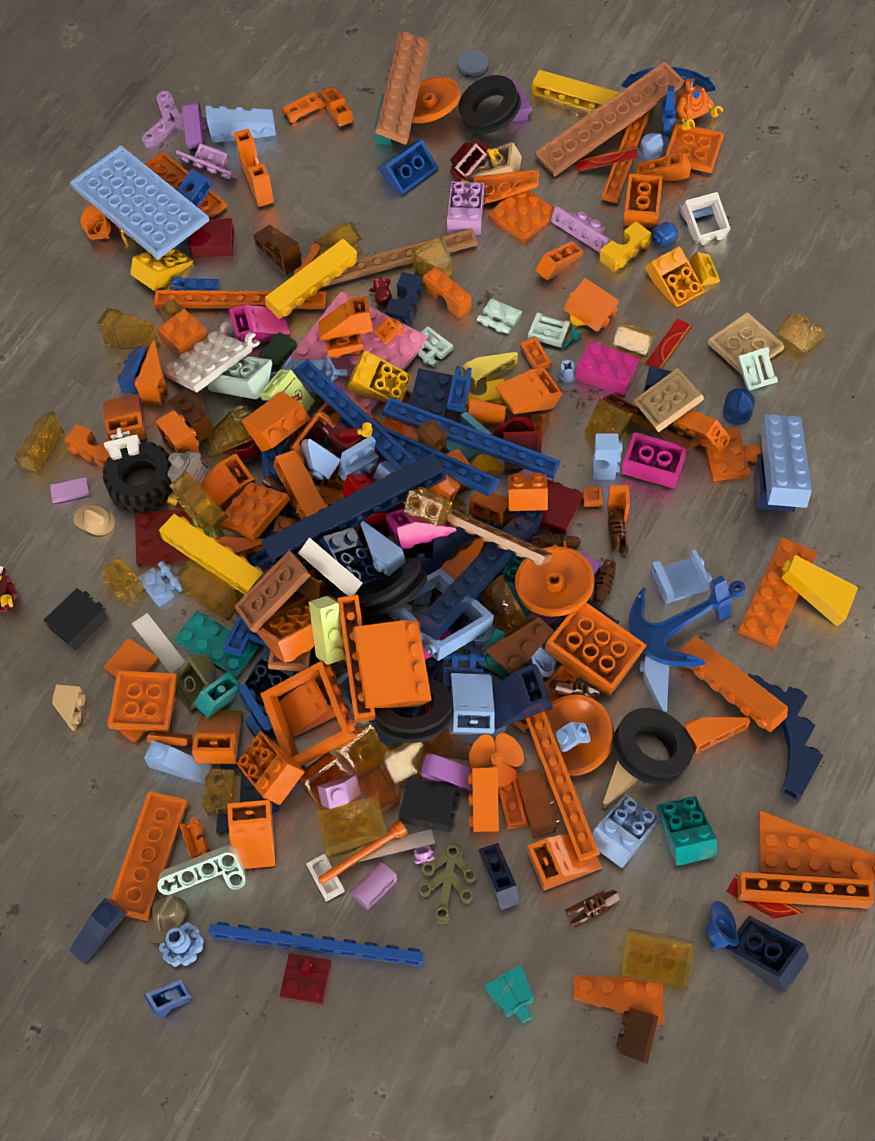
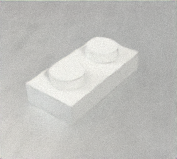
M325 853L306 863L326 902L345 892L337 875L324 884L319 883V876L332 869Z

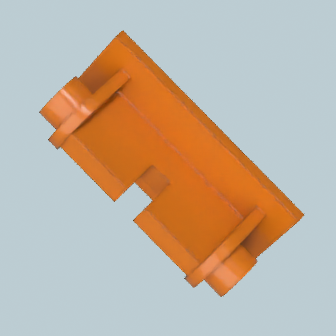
M197 817L191 818L189 820L190 823L179 824L191 859L211 851L206 838L201 836L203 830L201 821Z

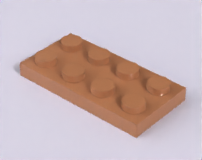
M289 550L234 607L249 629L256 632L311 575L296 555Z

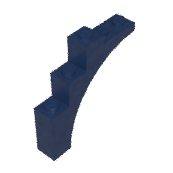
M482 521L485 524H488L496 529L501 530V525H494V521ZM455 527L456 531L450 535L440 536L424 543V554L414 553V557L406 558H416L421 565V569L428 576L439 570L454 550L464 542L479 535L469 534L464 531V528ZM432 589L407 604L430 605Z
M749 673L748 676L788 706L787 718L779 724L784 734L788 759L786 776L780 793L799 802L824 756L818 749L806 746L816 725L808 718L800 717L798 714L808 696L802 690L790 686L784 692L779 686L771 685L760 676Z

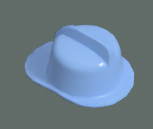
M659 133L645 135L638 146V156L646 161L659 158L666 153L670 139Z
M546 639L525 666L528 667L536 664L542 676L549 678L553 675L558 661L544 651L548 641Z

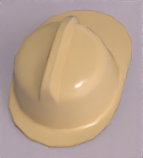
M84 505L73 516V521L77 527L96 536L110 533L115 526L113 514L99 505Z

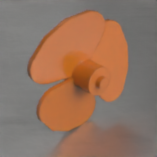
M499 733L495 737V744L491 735L484 734L473 743L469 752V766L471 769L484 767L498 768V787L506 786L513 782L517 776L513 767H518L524 762L521 746L513 737L506 733Z

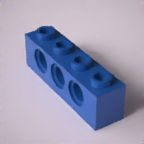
M191 169L180 187L176 190L198 207L213 185L207 177Z

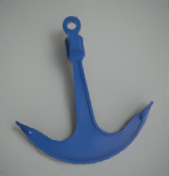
M671 67L683 80L695 79V84L703 87L705 92L717 89L709 76L704 77L688 69ZM654 68L641 70L635 74L631 73L622 82L621 86L627 88ZM668 86L665 103L662 105L664 134H670L671 125L675 123L676 119L674 86Z
M721 575L710 581L711 594L708 600L659 623H650L643 618L646 588H642L630 609V632L647 645L642 653L656 662L670 666L691 668L705 665V660L692 654L675 652L668 649L666 646L667 640L712 609H715L716 616L720 621L730 616L733 597L738 598L745 594V584L742 581H734L728 588L726 580Z

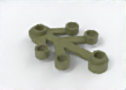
M456 842L447 843L443 847L441 856L432 862H425L422 865L423 874L425 876H432L435 869L446 863L445 871L428 883H421L418 887L419 894L422 897H427L432 890L443 883L440 904L434 910V920L440 925L447 924L451 919L448 903L452 885L460 894L463 903L468 904L473 900L472 891L465 888L454 873V868L456 864L463 872L464 879L468 883H473L476 880V871L469 868L462 858L463 848ZM455 849L457 852L455 855H451L449 851ZM431 866L432 870L430 872H426L424 870L425 867ZM468 873H473L474 877L469 879L466 877V875ZM428 887L429 890L428 892L423 893L421 892V888ZM465 893H468L471 895V897L469 899H464L463 895ZM440 911H445L446 915L444 917H440L438 913Z

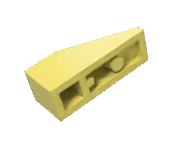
M511 352L477 357L462 366V375L466 377L467 368H472L470 386L476 391L484 386L486 382L494 380L517 366L518 353Z

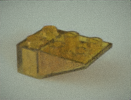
M107 307L97 322L105 344L120 350L137 349L142 346L150 348L152 341H155L156 346L160 347L154 325L148 320L144 321L134 315H128L118 309L114 310Z

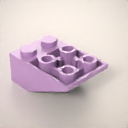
M451 181L447 215L448 234L473 229L475 235H481L485 183Z

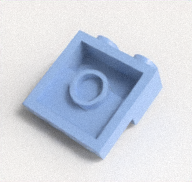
M372 435L342 453L338 475L344 482L347 475L369 474L376 469L379 456L374 452L376 440Z

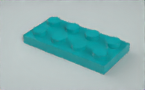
M198 610L195 611L173 639L176 644L194 655L207 654L216 668L224 673L229 672L236 680L239 679L260 651L259 646L249 641L242 657L225 652L223 646L231 630Z

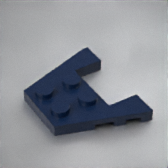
M220 764L221 776L241 775L240 803L268 800L261 796L237 764ZM271 801L273 817L280 815L281 804L279 805ZM217 814L216 832L217 834H223L229 830L228 814Z

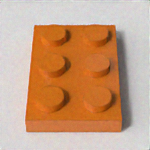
M739 427L725 429L731 439L722 453L704 447L713 482L750 477L751 473Z

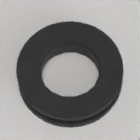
M491 75L477 80L464 91L459 100L458 111L464 124L470 131L478 134L493 133L507 126L516 117L521 106V98L511 79L502 75ZM495 95L503 96L501 104L496 109L484 114L476 113L478 105L486 98Z
M405 558L406 562L390 576L377 571L380 577L379 580L359 587L354 595H358L360 612L364 617L374 618L387 614L411 600L424 587L427 582V574L421 569V565L416 558Z
M428 678L432 700L427 702V704L433 708L422 716L412 718L395 714L393 710L396 708H374L377 729L387 738L402 743H419L439 736L449 727L453 718L452 697L449 690L442 683Z
M653 708L635 709L623 718L614 732L613 750L617 760L629 774L645 783L654 785L671 783L680 777L691 762L693 746L689 734L680 722L663 711ZM638 732H649L658 736L667 745L670 759L656 760L647 756L638 747L635 734Z

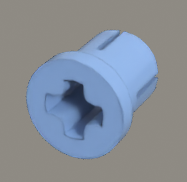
M564 360L561 363L558 378L563 383H572L576 376L575 363L571 362V360Z

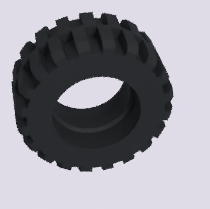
M140 441L139 454L129 455L127 448L120 449L122 458L113 460L108 457L105 462L106 465L102 471L105 487L115 505H118L125 511L128 509L132 513H136V511L146 513V510H156V507L159 505L160 507L163 506L171 492H174L172 481L168 477V471L172 465L168 460L170 455L160 445L156 446V443L153 442L146 443V441ZM152 469L155 471L153 477L146 483L140 485L125 483L127 477L136 470Z

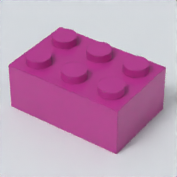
M590 340L576 366L575 380L625 398L638 373L640 358Z
M634 432L623 461L621 474L676 489L685 462L687 449L672 442Z

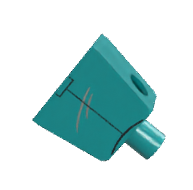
M521 964L484 985L485 992L506 1018L516 1013L521 1024L533 1018L527 1006L534 1003V997Z

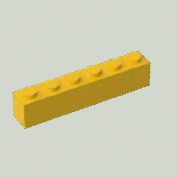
M542 70L537 72L532 82V95L591 112L620 93Z
M345 239L340 240L265 297V306L279 320L284 316H288L295 307L301 306L310 296L313 297L320 288L326 287L332 279L341 276L345 269L354 266L357 261V251Z
M173 514L159 529L161 537L165 542L244 595L264 576V571L260 567L252 566L246 558L237 556L228 546L223 547L213 536L208 537L198 526L193 527L184 517L180 518Z

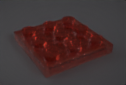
M191 508L135 515L137 567L158 565L160 561H165L166 564L193 561L165 542L159 532V529L173 514L180 518H186L190 525H192Z

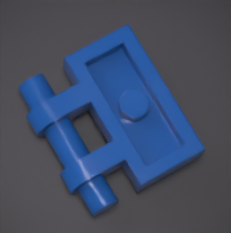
M454 651L445 656L443 660L451 661V667L443 666L442 684L445 687H450L451 673L483 674L484 669H476V663H484V655H476V652L461 654L458 651ZM458 661L469 662V668L458 667Z

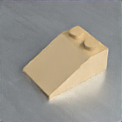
M512 142L496 147L495 149L501 155V157L499 155L494 156L497 162H493L489 154H487L466 180L473 182V177L519 172L522 156L515 144Z

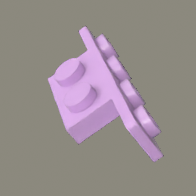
M201 143L195 157L176 150V154L180 156L179 159L185 163L191 161L194 166L201 169L206 167L207 171L216 174V172L221 173L220 176L230 180V177L237 178L234 173L225 169L230 155Z
M559 206L555 207L550 221L600 253V249L610 242V239L603 235L605 227L599 221L589 218L585 212L578 211L570 214Z

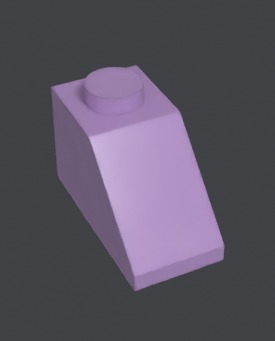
M356 774L317 786L322 806L329 809L347 804L361 795Z

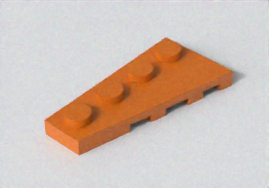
M535 169L473 177V182L485 183L483 205L537 188L539 171Z
M574 975V1000L612 1009L619 1013L629 1012L630 1007L657 1015V1024H664L662 978Z

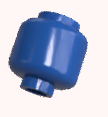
M663 222L653 228L651 238L654 244L665 247L676 240L678 231L673 223Z

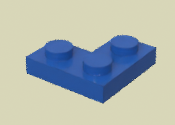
M238 615L223 646V650L242 657L249 641L265 646L266 644L256 632L249 629L242 617Z

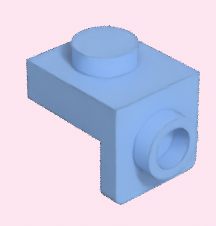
M570 722L555 732L560 751L567 752L579 743H589L591 741L585 723Z

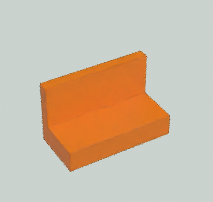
M609 485L607 511H611L613 508L621 509L625 524H627L630 508L629 485Z

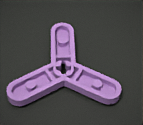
M162 91L156 97L163 119L142 136L143 145L147 148L156 147L175 130L184 131L183 114L178 113L170 92ZM202 116L205 133L209 131L207 117Z

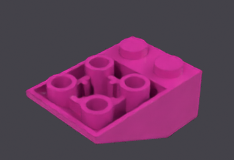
M243 305L229 309L236 338L241 342L245 341L246 335L250 332L256 335L251 341L257 340L260 342L259 344L290 336L285 316L279 320L266 306Z
M403 508L385 514L389 534L401 549H409L416 544L427 543L434 538L445 537L456 531L454 526L448 524L449 521L436 519L429 512Z

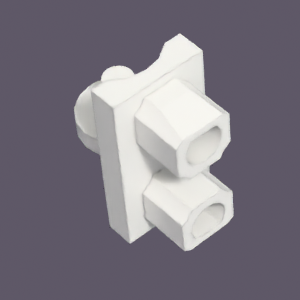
M121 427L116 428L117 434L111 435L112 441L104 442L105 449L113 460L122 458L120 449L123 448L128 449L129 455L139 454V445L141 444L137 435L130 436V432H122Z

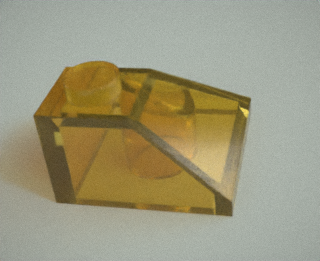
M351 221L338 224L315 240L314 243L320 246L332 247L340 240L345 239L355 248L359 245L358 242L362 240V237Z
M442 237L412 251L414 275L423 277L434 267H437L447 276L453 274V261Z
M370 723L355 728L358 737L334 749L339 758L360 780L367 777L392 754L386 744L380 742L376 730Z

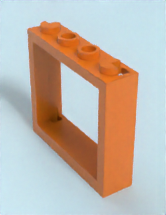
M323 661L261 693L279 747L291 756L300 767L358 737L355 729L356 724L349 715V705L342 697V687L335 679L336 672L332 670L331 664L327 665ZM320 674L342 731L298 754L278 696Z

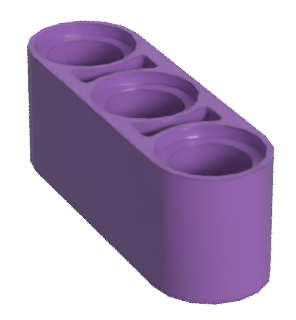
M199 102L182 104L186 146L188 150L197 149L200 143L205 145L201 106Z
M425 755L420 773L423 777L441 784L456 786L457 790L473 793V785H469L468 772H472L471 768L438 755Z

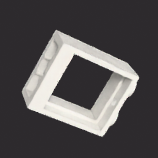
M718 192L684 202L682 210L694 244L701 243L703 245L713 239H724L731 230ZM712 206L720 230L700 235L692 211Z

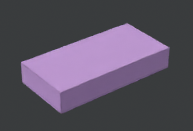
M86 477L50 485L53 503L90 495Z

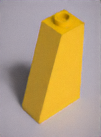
M796 555L790 560L787 559L782 566L784 572L781 578L834 625L838 626L845 621L858 587Z

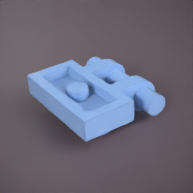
M165 561L158 563V566L161 568L159 572L152 568L137 578L158 608L175 598L172 593L173 590L177 589L179 592H182L185 589L180 577L173 573V568L166 564ZM166 577L170 580L168 584H165L163 581Z

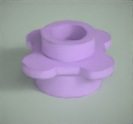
M429 845L415 848L413 854L416 858L414 862L416 864H424L434 860V849Z

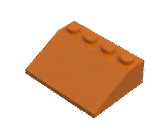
M329 594L327 595L329 598L338 602V600L334 597L330 596ZM302 596L278 609L256 631L275 656L285 663L295 660L297 656L304 652H309L315 647L309 601L313 600L306 596Z
M586 602L582 607L566 617L546 642L544 651L609 698L647 645Z
M395 621L353 628L365 708L420 707L432 700L418 621Z

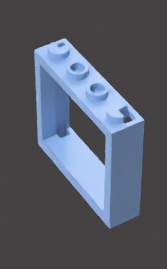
M440 568L427 576V582L424 587L408 602L435 587L443 593L455 580ZM475 599L463 612L473 621L471 624L442 641L435 640L420 631L422 646L428 654L439 661L489 631L492 627L494 615ZM403 605L387 613L395 621H418Z

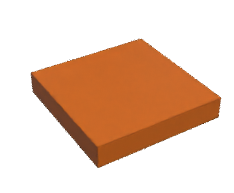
M473 398L470 399L469 414L485 428L495 430L506 422L505 406Z
M128 638L103 668L115 678L117 677V671L150 672L158 663L159 658Z

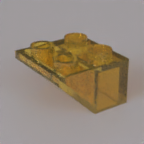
M797 313L787 314L776 330L778 334L802 352H810L827 336L821 326L813 325L809 322L811 320L809 317Z
M600 398L584 431L594 438L595 434H618L620 441L633 413Z
M421 742L403 743L402 746L396 749H389L382 756L384 770L396 791L406 786L408 777L415 779L423 777L420 773L426 751Z

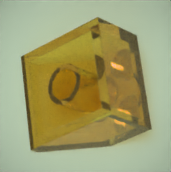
M623 323L618 326L612 346L616 347V350L624 353L628 351L633 353V356L643 359V357L649 356L658 333L629 323Z

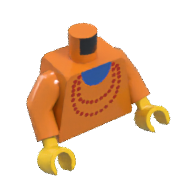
M686 79L685 89L676 94L675 115L676 120L683 121V130L694 128L695 123L692 119L708 113L709 109L711 110L710 115L713 118L723 113V109L720 106L714 107L713 101L708 97L703 87L695 86V79Z

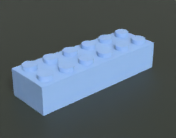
M764 414L760 434L768 505L807 508L812 489L802 418Z

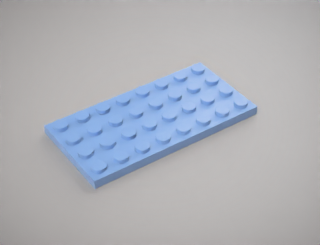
M123 146L116 148L70 182L71 187L157 260L209 221L208 215Z

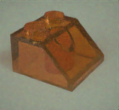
M328 752L305 768L304 774L298 781L313 802L325 814L330 809L322 806L317 786L347 777L348 774L339 760Z

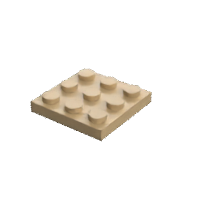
M748 312L708 339V344L741 375L742 372L737 356L769 347L770 352L768 354L771 359L784 350L785 346ZM759 355L758 359L761 366L763 364L762 356Z
M677 368L633 401L654 428L660 432L694 406L698 405L704 400V397L681 370Z

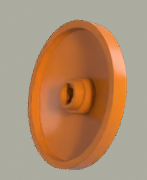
M433 77L420 81L412 123L431 122L453 110L461 97L458 83L448 77Z
M558 546L543 548V550L553 554L551 562L537 565L532 563V559L527 557L521 563L515 577L517 595L522 604L536 614L550 617L567 615L582 607L593 592L594 573L592 566L587 558L576 550Z
M569 695L554 700L552 702L553 708L545 711L554 735L556 731L568 723L580 722L586 724L591 739L589 743H579L567 752L561 751L570 776L591 772L604 762L613 746L614 726L609 713L599 702L584 695ZM534 742V747H535L536 753H537V755L539 756L538 750H537L536 745H535V742Z

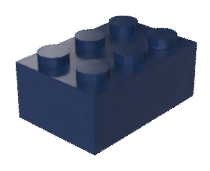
M418 368L409 405L445 418L454 375Z

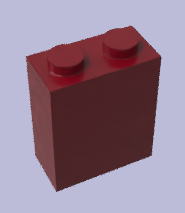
M232 218L209 219L206 224L189 236L191 240H188V249L192 251L193 257L234 255V225Z
M549 480L547 484L548 510H539L543 512L539 529L549 533H566L567 536L583 504L584 493L577 489L563 486L559 482Z

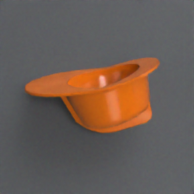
M93 205L86 207L81 215V225L89 239H109L111 223Z

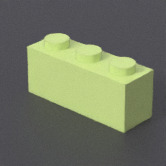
M328 596L309 601L316 657L327 665L344 660L345 651L338 602Z

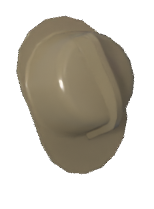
M172 894L156 900L146 927L147 936L154 943H165L168 931L172 928H180L187 913L185 901L179 897H174Z

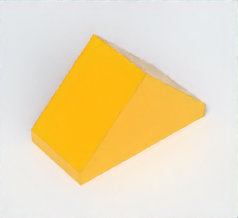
M479 455L470 465L494 477L505 472L497 458L492 456Z

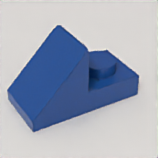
M181 979L144 995L154 1015L165 1018L171 1009L189 1002L192 998Z

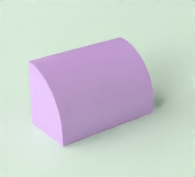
M380 862L350 891V894L368 911L397 882V876L388 866Z

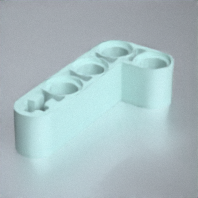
M227 845L163 870L159 875L158 890L165 895L173 894L223 874L228 887L237 890L245 884V869L237 850L233 846ZM225 855H231L233 859L231 861H225L223 857ZM211 863L213 867L211 869H205L203 867V864ZM185 871H191L193 875L190 877H186L182 873ZM239 874L241 878L234 880L231 878V875Z

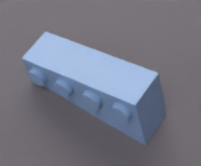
M206 105V117L212 143L235 141L233 133L249 128L253 138L276 135L273 110L251 108V110H244L243 108L236 107V110L226 109L223 106L217 109Z

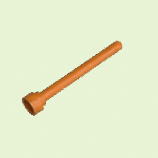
M397 820L391 824L387 833L319 876V883H326L391 839H401L407 835V830L403 823Z

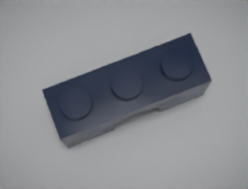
M405 272L401 273L397 282V296L404 298L400 300L390 299L385 310L387 316L395 320L398 319L405 325H407L408 321L412 320L413 309L417 307L419 302V294H422L424 291L422 276Z

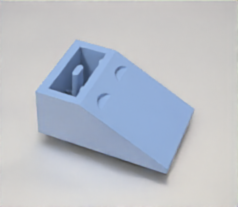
M451 673L450 694L452 697L453 718L450 723V734L492 735L494 733V701L491 675Z
M625 795L596 826L593 832L599 852L623 868L657 825L660 818L628 795Z

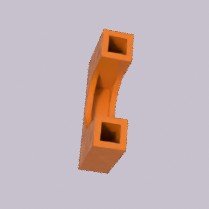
M249 128L234 132L238 159L258 207L274 203L269 174L264 163L259 164L254 139Z

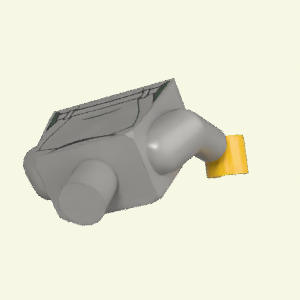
M187 451L186 453L178 454L175 452L169 456L168 460L172 465L168 471V477L172 481L174 492L169 495L167 503L177 506L182 495H196L209 469V466L200 460L201 455L199 452Z

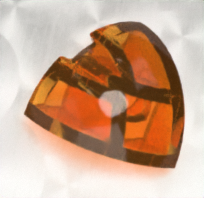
M502 575L496 578L484 591L480 604L494 615L492 623L494 628L497 629L499 626L512 630L528 620Z

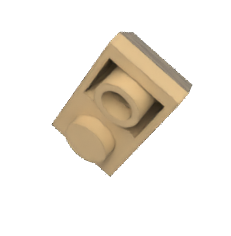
M56 685L52 704L70 729L76 731L77 724H80L81 721L80 710L81 706L85 704V694L79 686Z

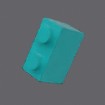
M227 672L202 690L194 705L209 718L236 698L241 684Z

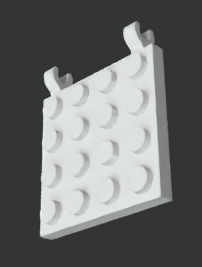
M224 322L221 324L219 332L215 331L208 334L207 339L203 342L196 343L192 350L182 353L176 361L167 364L163 372L165 377L198 392L252 352V348L258 346L260 342L257 340L251 341L256 336L252 332L246 335L244 342L229 337L234 334V331L231 329L226 331L230 323Z

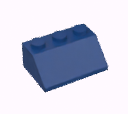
M421 139L412 142L377 169L384 181L399 194L403 195L437 170L438 166Z

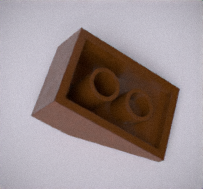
M631 1007L629 1012L624 1011L621 1024L625 1025L624 1033H619L616 1047L620 1048L619 1053L648 1064L658 1016Z

